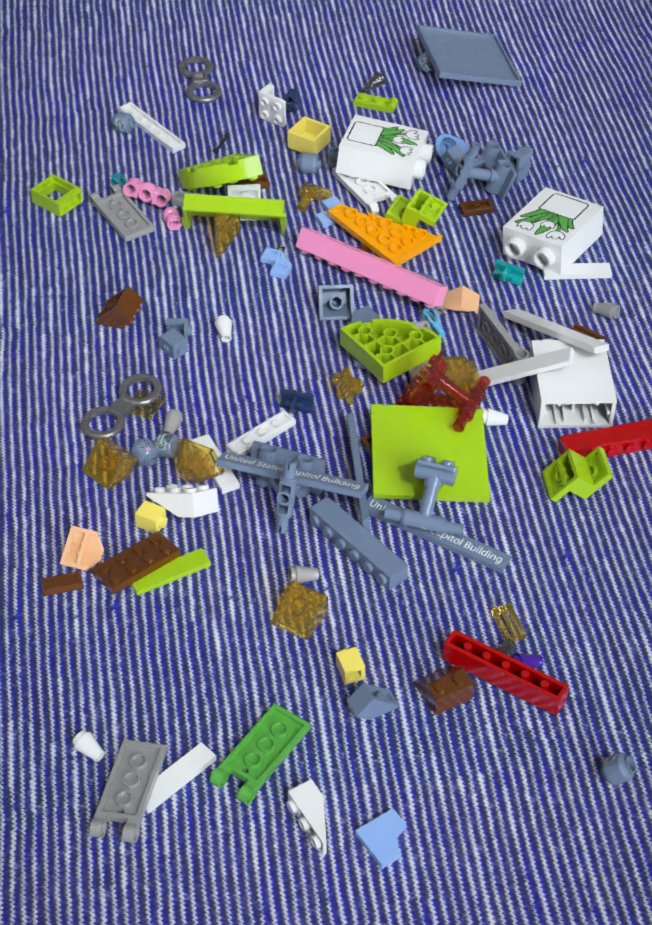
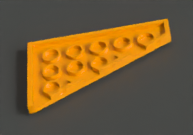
M338 204L327 212V216L374 253L398 266L442 241L441 234L436 236L427 233L425 229H419L405 223L403 225L393 223L392 219L383 218L376 214L368 213L367 215L360 213L358 209L350 208L343 204Z

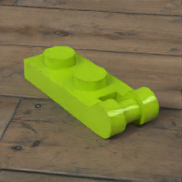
M358 93L354 99V106L393 113L399 101L395 97L388 99L381 96Z

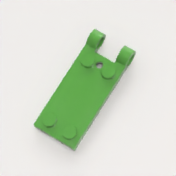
M274 703L221 765L213 771L210 783L218 788H222L228 781L230 774L236 776L246 783L240 788L237 799L249 805L254 800L257 791L308 733L311 724Z

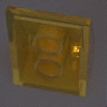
M215 214L216 258L221 257L240 232V215Z

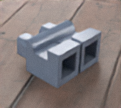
M518 145L517 151L510 150L507 152V158L517 173L513 183L517 184L528 176V170L531 168L530 156L533 154V148Z

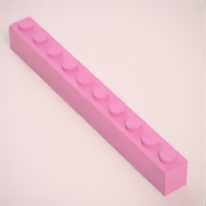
M301 227L295 247L300 248L302 253L309 255L312 253L314 258L328 260V264L333 266L339 265L342 270L347 272L353 271L355 276L367 277L371 283H381L385 289H394L399 295L411 296V300L415 302L422 301L426 307L442 306L448 286L314 229Z

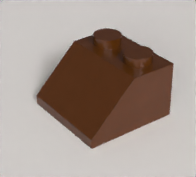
M127 286L106 301L95 323L119 329L125 325L129 326L134 322L135 314L140 311L143 299L131 287Z
M450 665L414 681L415 687L435 715L473 699L474 682L464 668Z

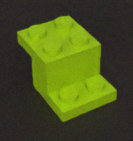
M419 188L411 200L399 194L384 217L392 219V222L400 225L405 223L417 227L423 221L434 227L448 203Z
M600 446L586 457L568 449L542 471L550 500L557 502L569 491L586 500L613 478L606 453Z

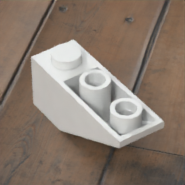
M311 779L289 790L286 804L290 813H295L301 829L304 832L307 831L310 835L313 847L319 849L324 856L326 855L324 799L322 793Z

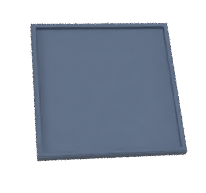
M424 25L416 26L415 30L439 78L521 87L522 81L496 34Z

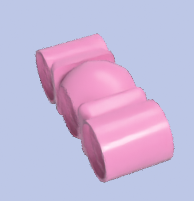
M135 177L130 178L123 186L125 195L133 196L134 198L139 197L141 201L146 203L152 202L151 204L161 208L165 207L172 198V193L169 189L161 188L160 186L156 188L151 182L143 183V180Z

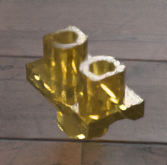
M344 367L342 373H334L332 377L333 385H341L337 389L338 398L346 399L348 404H353L354 396L360 394L364 388L363 380L353 377L349 367Z

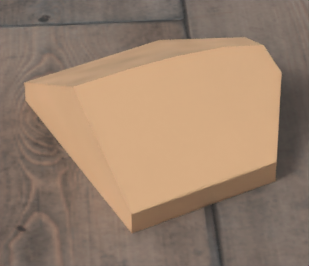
M465 286L447 291L444 310L475 311V313H478L480 295Z
M71 525L60 564L87 571L99 563L103 557L104 548L98 532Z

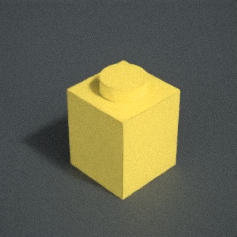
M146 500L135 512L136 527L151 533L160 531L167 524L166 509Z
M356 647L336 652V667L345 685L365 679V665Z

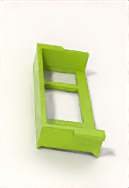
M188 193L184 195L182 209L184 228H191L192 215L280 221L282 235H285L288 224L285 200Z

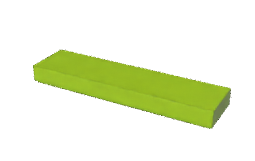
M200 548L174 559L131 584V587L138 596L210 567L211 561L204 550Z

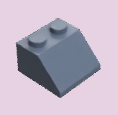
M353 284L318 286L320 321L352 319L354 312Z

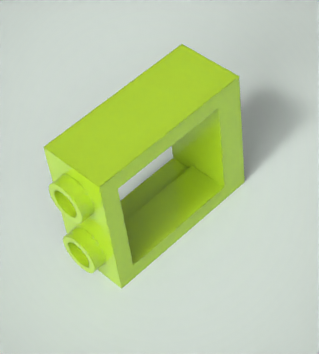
M54 174L30 189L32 203L59 217H62L83 202L82 189ZM53 191L63 194L56 201L48 197Z

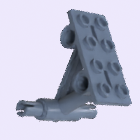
M495 137L487 141L481 155L477 158L476 156L481 148V144L472 141L468 152L463 155L460 163L456 166L455 173L450 181L451 187L446 194L447 199L455 201L459 190L463 189L468 178L485 180L487 182L485 186L486 191L498 195L501 200L505 199L516 179L517 173Z
M254 441L252 443L251 457L284 464V472L279 480L251 473L248 475L256 478L258 486H272L276 491L275 514L277 516L275 531L279 533L281 529L280 534H285L288 532L289 518L293 515L295 496L307 497L310 493L316 495L322 493L321 489L297 484L296 467L325 474L326 460Z
M427 455L417 459L414 477L423 479V485H425L419 511L407 508L403 511L386 506L384 519L401 522L402 526L409 525L438 532L437 534L440 535L448 533L462 537L464 524L450 522L445 517L433 515L438 489H441L442 484L453 486L458 471V466H455V462L442 460L440 463L436 462L435 457Z

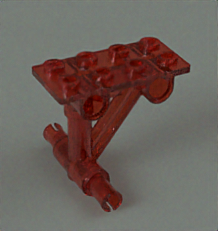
M441 350L437 355L433 354L427 362L429 365L425 364L419 372L421 375L416 374L411 381L412 385L408 384L404 389L403 393L405 396L401 395L396 405L421 406L422 403L459 408L457 419L452 427L456 432H463L466 424L472 421L477 408L486 397V389L491 381L488 377L481 376L478 383L467 393L445 375L448 370V364L441 358L444 353ZM436 389L442 390L446 394L434 393Z

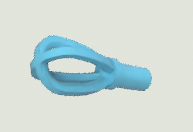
M429 307L424 308L422 313L423 320L428 321V318L431 321L429 322L430 326L435 329L441 338L444 337L445 332L440 326L436 310Z

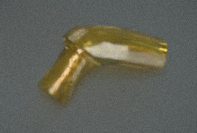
M324 187L304 188L300 192L301 199L297 209L301 212H306L310 201L331 198L332 190Z

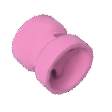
M169 207L163 211L162 217L170 230H177L182 226V218L176 208Z

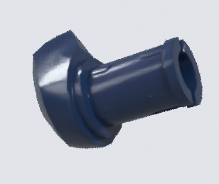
M289 89L284 97L286 108L290 112H296L300 108V102L298 101L299 92L297 89Z

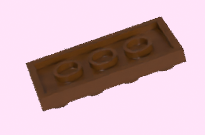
M157 531L91 569V572L111 593L116 594L180 557L181 552L178 547Z

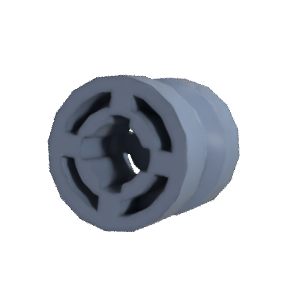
M332 147L328 150L329 159L327 165L331 169L337 167L339 147Z

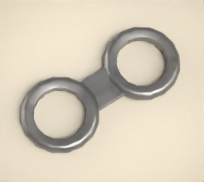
M189 57L182 60L179 64V72L185 77L192 78L193 83L186 89V95L191 101L196 103L214 102L222 94V89L218 84L208 81V75L213 71V63L205 57ZM192 63H201L207 66L206 69L199 72L185 69L187 65ZM201 87H208L215 91L214 94L206 97L193 94L194 90Z
M149 374L129 376L120 384L118 391L120 397L110 406L93 408L83 416L81 421L82 432L94 440H107L115 437L124 428L125 417L135 407L150 405L159 398L162 391L160 381ZM137 382H147L154 386L153 392L144 398H132L126 394L129 386ZM109 414L117 419L116 425L108 431L97 432L89 427V422L98 415Z

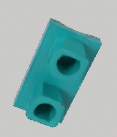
M497 259L492 276L501 279L503 282L507 281L521 286L526 269Z

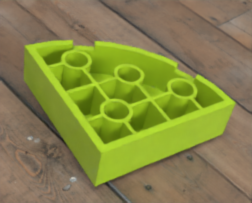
M234 153L179 169L178 174L182 189L194 191L202 187L219 188L225 183L233 184L242 179H258V175L263 174L259 155Z
M379 318L372 319V322L366 323L361 321L354 322L340 328V345L382 383L441 354L442 338L425 327L421 329L414 326L412 322Z

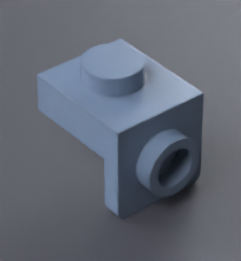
M167 318V331L174 328L187 338L188 343L189 336H192V325H188V318Z

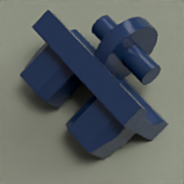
M283 388L281 390L280 407L290 409L291 412L300 411L311 414L313 412L315 395Z

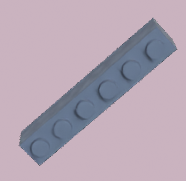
M328 496L310 507V523L321 530L326 538H330L340 550L345 551L354 562L361 565L364 571L368 574L370 573L380 585L391 590L407 579L408 565Z

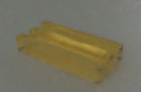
M507 603L505 607L499 605L498 609L495 607L491 608V614L506 643L526 639L527 633L511 603ZM499 614H502V616H503V618H504V620H505V622H506V625H507L508 629H510V631H511L513 637H511V636L509 635V633H508V631H507V629H506V627H505V625H504V623H503V621H502V619H501V617H500Z

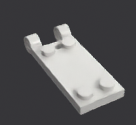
M336 168L332 169V174L366 208L367 214L379 213L377 202L386 200L387 205L390 207L397 198V194H394L383 182H374L336 173Z

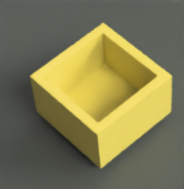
M304 116L287 132L288 147L302 153L318 154L331 142V126Z

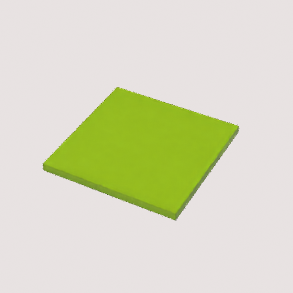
M371 404L373 498L422 500L425 485H423L424 480L415 478L414 471L417 459L427 455L435 457L436 462L441 463L442 460L455 462V466H458L454 485L442 484L441 489H438L436 501L490 502L483 409Z

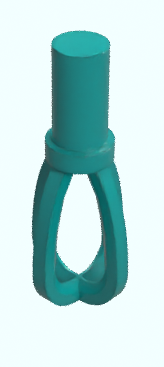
M115 173L111 176V183L115 185V180L122 186L123 190L127 180L121 173Z

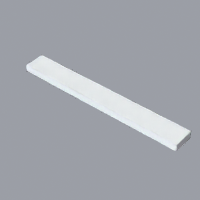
M521 309L504 311V317L593 354L609 350L608 343Z

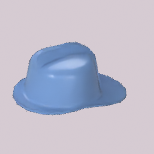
M442 134L434 144V151L441 158L448 149L457 144L464 153L468 152V147L462 139Z

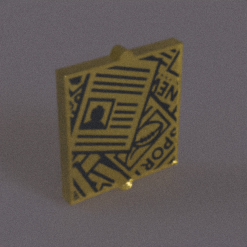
M139 389L133 398H144L152 392ZM159 396L150 405L135 407L130 411V414L151 421L166 401V397Z

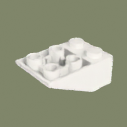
M178 484L166 485V488L155 487L154 491L146 493L147 497L178 517L195 518L219 511L217 488H209V485H197L196 488L193 487V484L181 485V487H178Z

